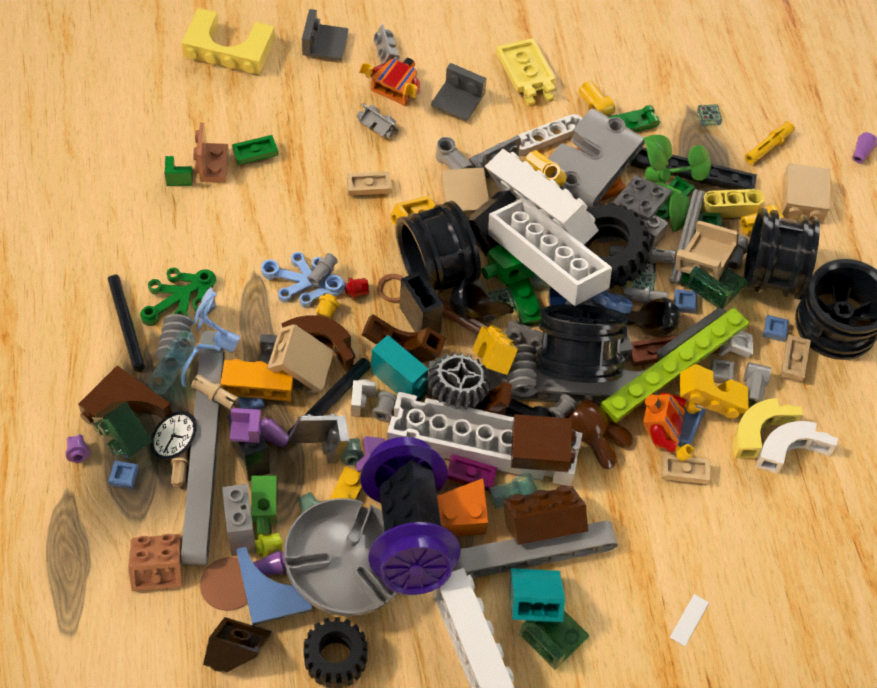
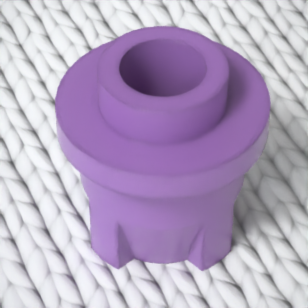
M79 434L78 436H69L67 438L65 455L68 461L81 463L89 458L90 449L86 446L83 435Z

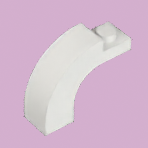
M808 421L786 423L776 428L768 436L757 458L755 467L778 474L784 464L786 453L796 448L808 449L831 456L837 446L838 438L825 432H816L817 423Z

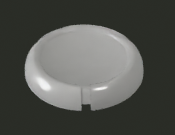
M330 499L306 509L292 524L284 548L286 571L296 591L314 607L339 616H359L371 613L381 608L396 595V592L387 588L382 579L372 571L368 560L371 545L384 533L382 511L373 505H370L369 509L361 506L363 501L355 499Z

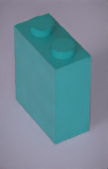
M387 335L372 349L371 373L396 394L402 392L417 396V401H421L427 394L429 369Z
M511 568L509 594L512 620L563 622L565 595L560 571Z

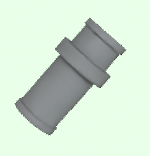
M738 235V248L727 265L729 268H740L743 255L748 250L747 244L749 239L747 237Z
M327 253L324 258L318 261V265L312 273L308 275V281L314 286H319L328 273H332L335 264L338 263V259L333 254Z

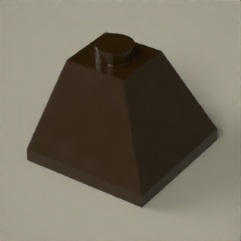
M224 617L208 639L203 665L211 667L214 671L229 672L256 658L270 638L272 631Z

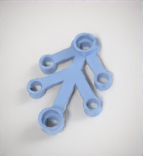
M295 252L291 255V263L293 266L298 267L302 274L280 269L278 263L274 260H266L261 265V273L266 279L272 280L278 277L298 282L290 287H283L278 291V298L283 303L289 302L292 299V295L314 286L308 281L307 277L312 271L305 262L304 255L301 252ZM316 257L313 259V270L317 267V265L315 264H317L322 257ZM328 273L320 282V285L316 286L320 288L300 295V305L304 308H309L320 295L331 294L338 296L342 294L345 289L343 279L338 275ZM287 293L288 296L283 297L282 294ZM307 298L310 299V301L304 302L303 299Z

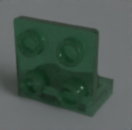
M695 266L690 272L686 286L717 308L721 307L724 309L745 287L747 280L726 267L720 279L716 280L707 271Z
M565 610L563 622L526 620L522 624L519 633L554 670L589 638V634Z

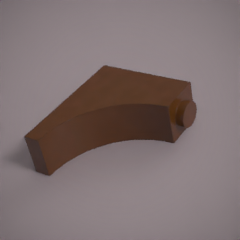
M116 366L78 404L81 418L86 423H93L97 427H101L105 422L118 415L130 412L150 413L162 419L172 414L169 402L119 366Z

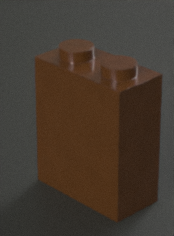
M514 414L511 468L568 472L570 464L575 463V449H571V442H575L576 428H572V419Z

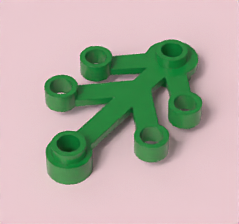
M174 267L167 270L166 274L169 282H190L187 286L161 284L158 279L150 280L148 282V289L151 294L164 293L172 295L155 306L144 307L140 312L142 323L146 326L157 324L159 314L178 302L179 307L174 314L188 317L187 311L190 296L196 290H198V295L192 304L194 311H197L198 306L196 305L201 303L204 294L210 287L213 288L216 283L214 272L203 269L196 274L181 273L179 269Z

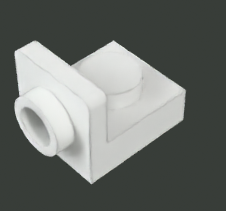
M741 331L723 344L718 354L723 356L731 351L746 358L753 355V335Z
M365 379L353 380L351 416H360L361 408H365L366 396L375 397L376 382Z

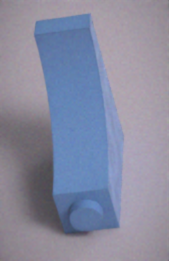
M246 547L236 549L252 625L312 611L311 604L296 591L293 585H285L269 579L253 564Z

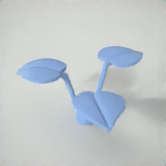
M211 287L204 294L193 323L196 324L198 318H200L197 330L200 331L203 322L215 329L217 332L213 342L216 345L198 344L193 348L183 365L181 373V383L184 387H186L185 375L188 366L201 349L220 351L223 348L233 353L240 339L239 335L222 329L208 319V313L217 307L214 297L217 294Z

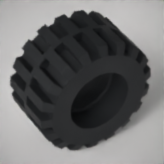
M335 617V621L331 622L329 618L324 619L323 625L319 622L314 625L315 630L310 629L307 633L308 638L304 640V664L306 670L308 669L309 676L311 678L315 677L316 683L319 685L324 682L326 688H331L332 684L336 685L337 688H342L343 683H346L347 686L351 685L352 680H358L361 677V671L364 672L366 668L368 645L367 641H365V634L363 631L359 632V626L356 623L351 626V620L345 619L344 622H341L340 617ZM331 643H341L351 651L350 656L340 663H330L323 659L320 653L324 647Z

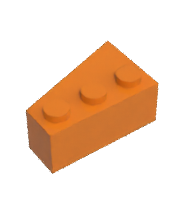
M483 479L437 496L442 527L452 532L455 536L486 534L488 516Z

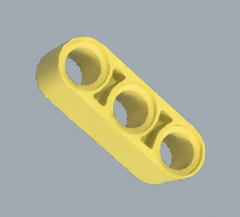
M756 189L709 191L704 195L700 212L721 213V218H739L755 214L762 207L764 195Z

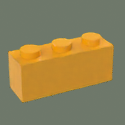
M240 359L224 361L221 385L222 389L237 397L292 402L295 378L285 371L273 373L267 369L268 364L262 361L244 362Z

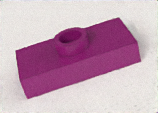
M452 454L447 468V479L466 485L483 479L484 490L490 492L493 488L497 467Z

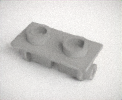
M381 24L378 31L374 34L378 58L381 64L387 63L390 59L399 61L398 50L394 48L396 43L393 32L388 29L385 30L384 24Z
M362 103L364 111H359L357 114L360 123L370 129L376 123L377 125L373 131L385 139L392 138L393 130L400 131L392 117L389 115L384 117L379 114L380 110L372 104L367 106Z
M517 320L515 322H508L505 334L508 335L509 339L518 344L532 345L537 350L542 347L543 332L536 329L532 330L530 327L518 323Z

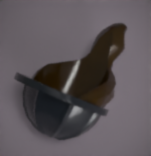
M463 279L461 284L453 289L450 296L451 309L467 320H478L486 317L488 314L503 316L513 314L514 312L512 306L506 302L491 301L485 291L480 286L472 284L469 279Z
M666 297L647 302L639 311L624 313L629 318L627 325L638 324L645 332L659 336L674 331L681 318L679 308Z

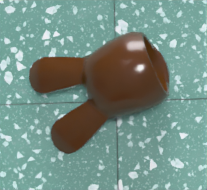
M585 399L574 412L566 417L572 419V428H576V432L582 433L581 441L591 446L598 463L604 469L613 468L617 461L616 455L604 439V435L611 438L622 448H628L633 444V437L629 430L610 422L602 408L592 400Z

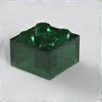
M115 401L92 417L95 422L92 424L94 429L100 436H105L108 441L106 446L113 455L117 454L119 457L130 458L153 442L126 401Z

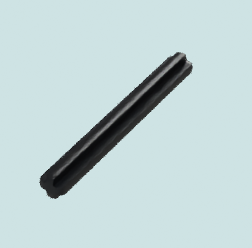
M117 274L110 275L107 279L132 368L134 371L142 370L145 368L120 277Z
M360 358L306 414L323 416L353 386V380L358 381L370 369V362L365 358ZM293 427L288 431V436L290 435Z

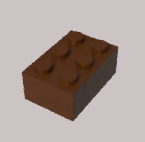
M563 485L554 490H537L533 494H515L510 496V498L503 499L506 527L517 545L588 532L586 504L573 486Z

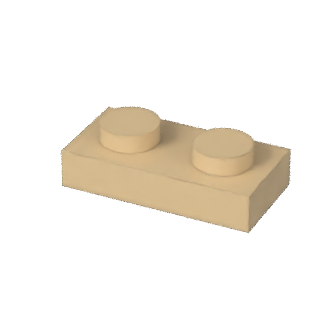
M389 171L347 174L349 196L391 194Z
M788 335L781 377L801 382L804 380L811 340Z
M663 454L661 479L708 484L710 481V459L691 457L686 461H680L676 455Z

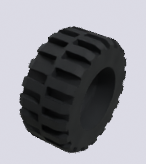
M600 203L596 204L592 209L588 207L586 211L595 218L594 224L599 231L584 244L585 247L588 248L595 239L606 235L618 236L628 243L623 251L614 256H598L612 267L609 289H614L616 285L620 287L625 286L627 281L633 282L637 279V273L642 274L645 270V265L649 261V232L645 226V221L642 217H637V212L633 209L628 211L627 206L621 204L615 206L614 203H607V205L602 206Z

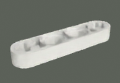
M571 114L519 134L521 142L518 156L527 155L534 150H539L573 137L575 135L573 129L582 120V117L577 114ZM559 129L562 133L554 134L551 130ZM538 135L543 137L544 140L536 141L533 137Z

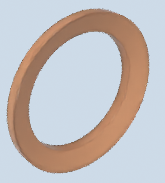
M399 274L383 276L377 285L379 295L384 300L390 302L400 301V297L389 298L385 296L381 287L387 280L397 279L401 281L404 277Z

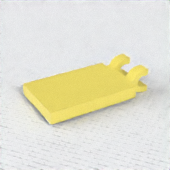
M534 38L496 47V54L516 92L524 93L527 106L535 104L536 101L533 96H536V91L543 90L546 101L554 100L552 92L555 91L554 84L556 78Z

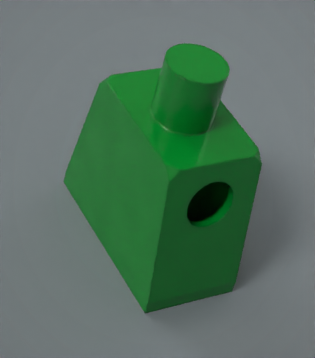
M500 244L487 253L488 265L481 269L486 280L496 276L506 285L537 275Z

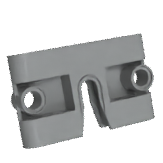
M591 108L573 129L575 135L571 142L580 150L561 143L548 159L557 163L566 173V182L560 186V189H567L575 199L580 198L587 206L594 208L641 151L645 142L643 136L625 127L622 119L617 117L609 118ZM554 172L551 178L555 177L557 172Z

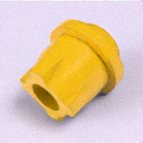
M331 294L320 295L318 298L319 304L315 312L317 313L316 316L331 319L335 310L340 306L337 302L338 299Z

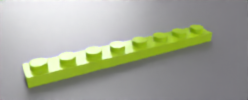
M733 307L604 400L600 407L617 423L643 404L649 395L658 393L680 377V372L699 363L747 328L750 322Z

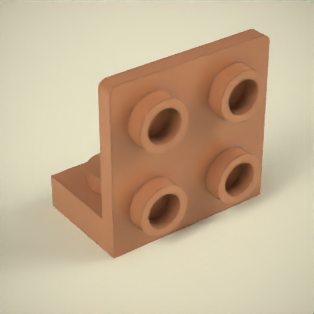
M200 122L199 130L195 131V143L198 144L193 150V158L196 160L195 171L200 175V182H226L229 146L227 143H207L205 124Z
M180 534L139 536L131 539L128 569L132 591L182 587Z

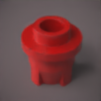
M351 277L344 284L346 296H350L352 300L358 296L370 293L366 278L353 279Z

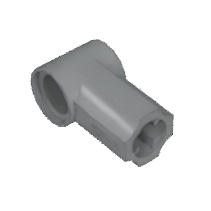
M442 137L438 140L435 156L439 163L446 164L450 169L473 168L470 161L456 148L455 141L452 138Z
M748 362L743 381L748 386L749 408L763 401L765 387L771 374V367Z

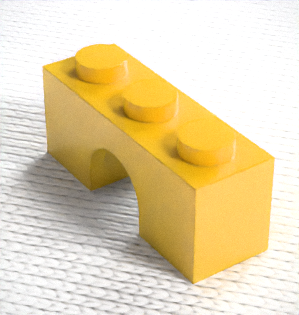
M490 325L489 328L482 326L472 351L476 356L483 358L481 362L486 368L508 375L518 349L512 344L513 340L507 338L508 335L502 332V329Z
M697 364L680 372V397L689 400L691 403L699 404L732 419L737 418L749 409L748 386L732 379L716 386L713 379V371Z

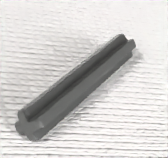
M719 307L657 350V358L661 360L724 315L726 310Z

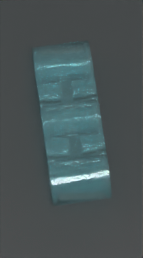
M182 330L175 335L151 373L148 382L149 389L156 394H163L169 389L193 352L195 345L194 334L190 331ZM180 339H187L190 342V346L181 347L178 341ZM174 358L178 364L176 366H169L166 360ZM161 377L166 383L158 385L154 382V379Z

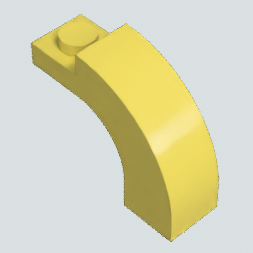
M777 398L767 399L750 407L740 420L733 437L734 459L758 458L762 450L760 430L771 425H784L799 421L803 415L802 407L793 405L779 406Z

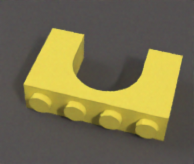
M198 8L181 42L183 56L260 75L275 41L274 26L255 22L248 38L242 44L225 47L216 44L212 40L218 28L217 12Z

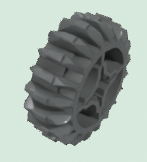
M452 352L450 356L444 354L443 357L437 358L435 363L432 364L428 374L429 390L433 393V397H439V403L445 401L447 407L455 405L456 409L460 406L467 409L470 405L475 408L478 403H482L489 393L491 385L490 371L486 370L483 364H480L479 359L474 360L471 355L468 357L463 356L462 352L460 355Z

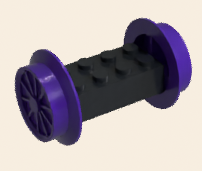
M397 437L379 444L363 465L360 474L361 486L365 493L371 499L381 503L384 533L370 547L368 554L369 565L372 571L382 579L387 588L404 595H420L440 588L449 580L453 568L460 558V544L452 532L441 526L437 493L442 489L447 480L446 462L428 443L414 437Z

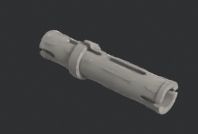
M610 244L609 256L620 253L626 246ZM651 246L648 262L650 264L655 262L674 264L676 252L675 250L656 249V247Z

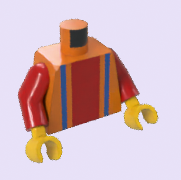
M406 58L403 63L396 59H390L387 63L376 67L363 62L360 67L359 73H364L366 78L372 77L371 91L403 106L407 104L410 96L415 98V96L420 94V80L417 78V70L414 68L416 64L411 58Z
M670 393L649 395L645 399L647 407L643 421L656 449L662 448L670 453L675 452L676 457L680 461L688 460L692 457L690 453L694 451V448L690 444H685L682 447L678 446L685 415L683 408L686 407L687 412L690 414L697 413L702 409L696 407L699 404L691 403L678 395Z

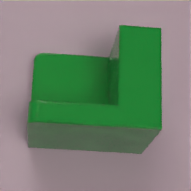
M165 156L164 174L166 185L192 186L193 167L175 166L174 156Z

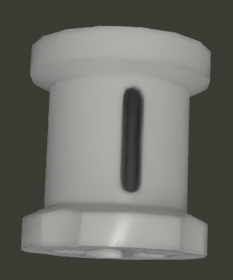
M382 391L378 395L379 402L377 407L372 410V414L379 421L390 422L397 396L390 392Z
M562 394L560 401L554 408L550 407L549 411L552 417L566 418L572 411L578 408V405L572 397Z

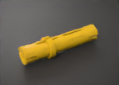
M786 121L778 129L772 130L767 138L745 154L746 162L754 165L755 162L776 145H781L784 139L794 132V125L790 121Z

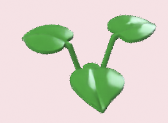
M663 135L646 136L643 140L647 147L651 167L646 169L645 179L674 192L669 199V215L672 232H676L685 224L690 199L688 196H682L680 190L664 183L670 179L671 173L691 170L694 180H704L711 169L710 156L704 146L695 145L690 149L688 155L690 166L668 169L666 166L669 164L668 160L673 153L670 140Z

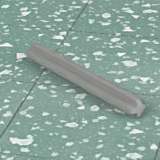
M698 189L694 190L678 251L679 249L685 250L695 233L696 223L705 194ZM675 258L670 282L681 284L684 272L676 269Z

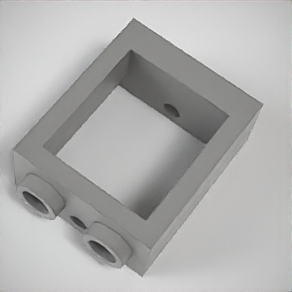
M247 484L222 487L231 556L237 555L236 549L242 547L247 548L248 554L256 553Z

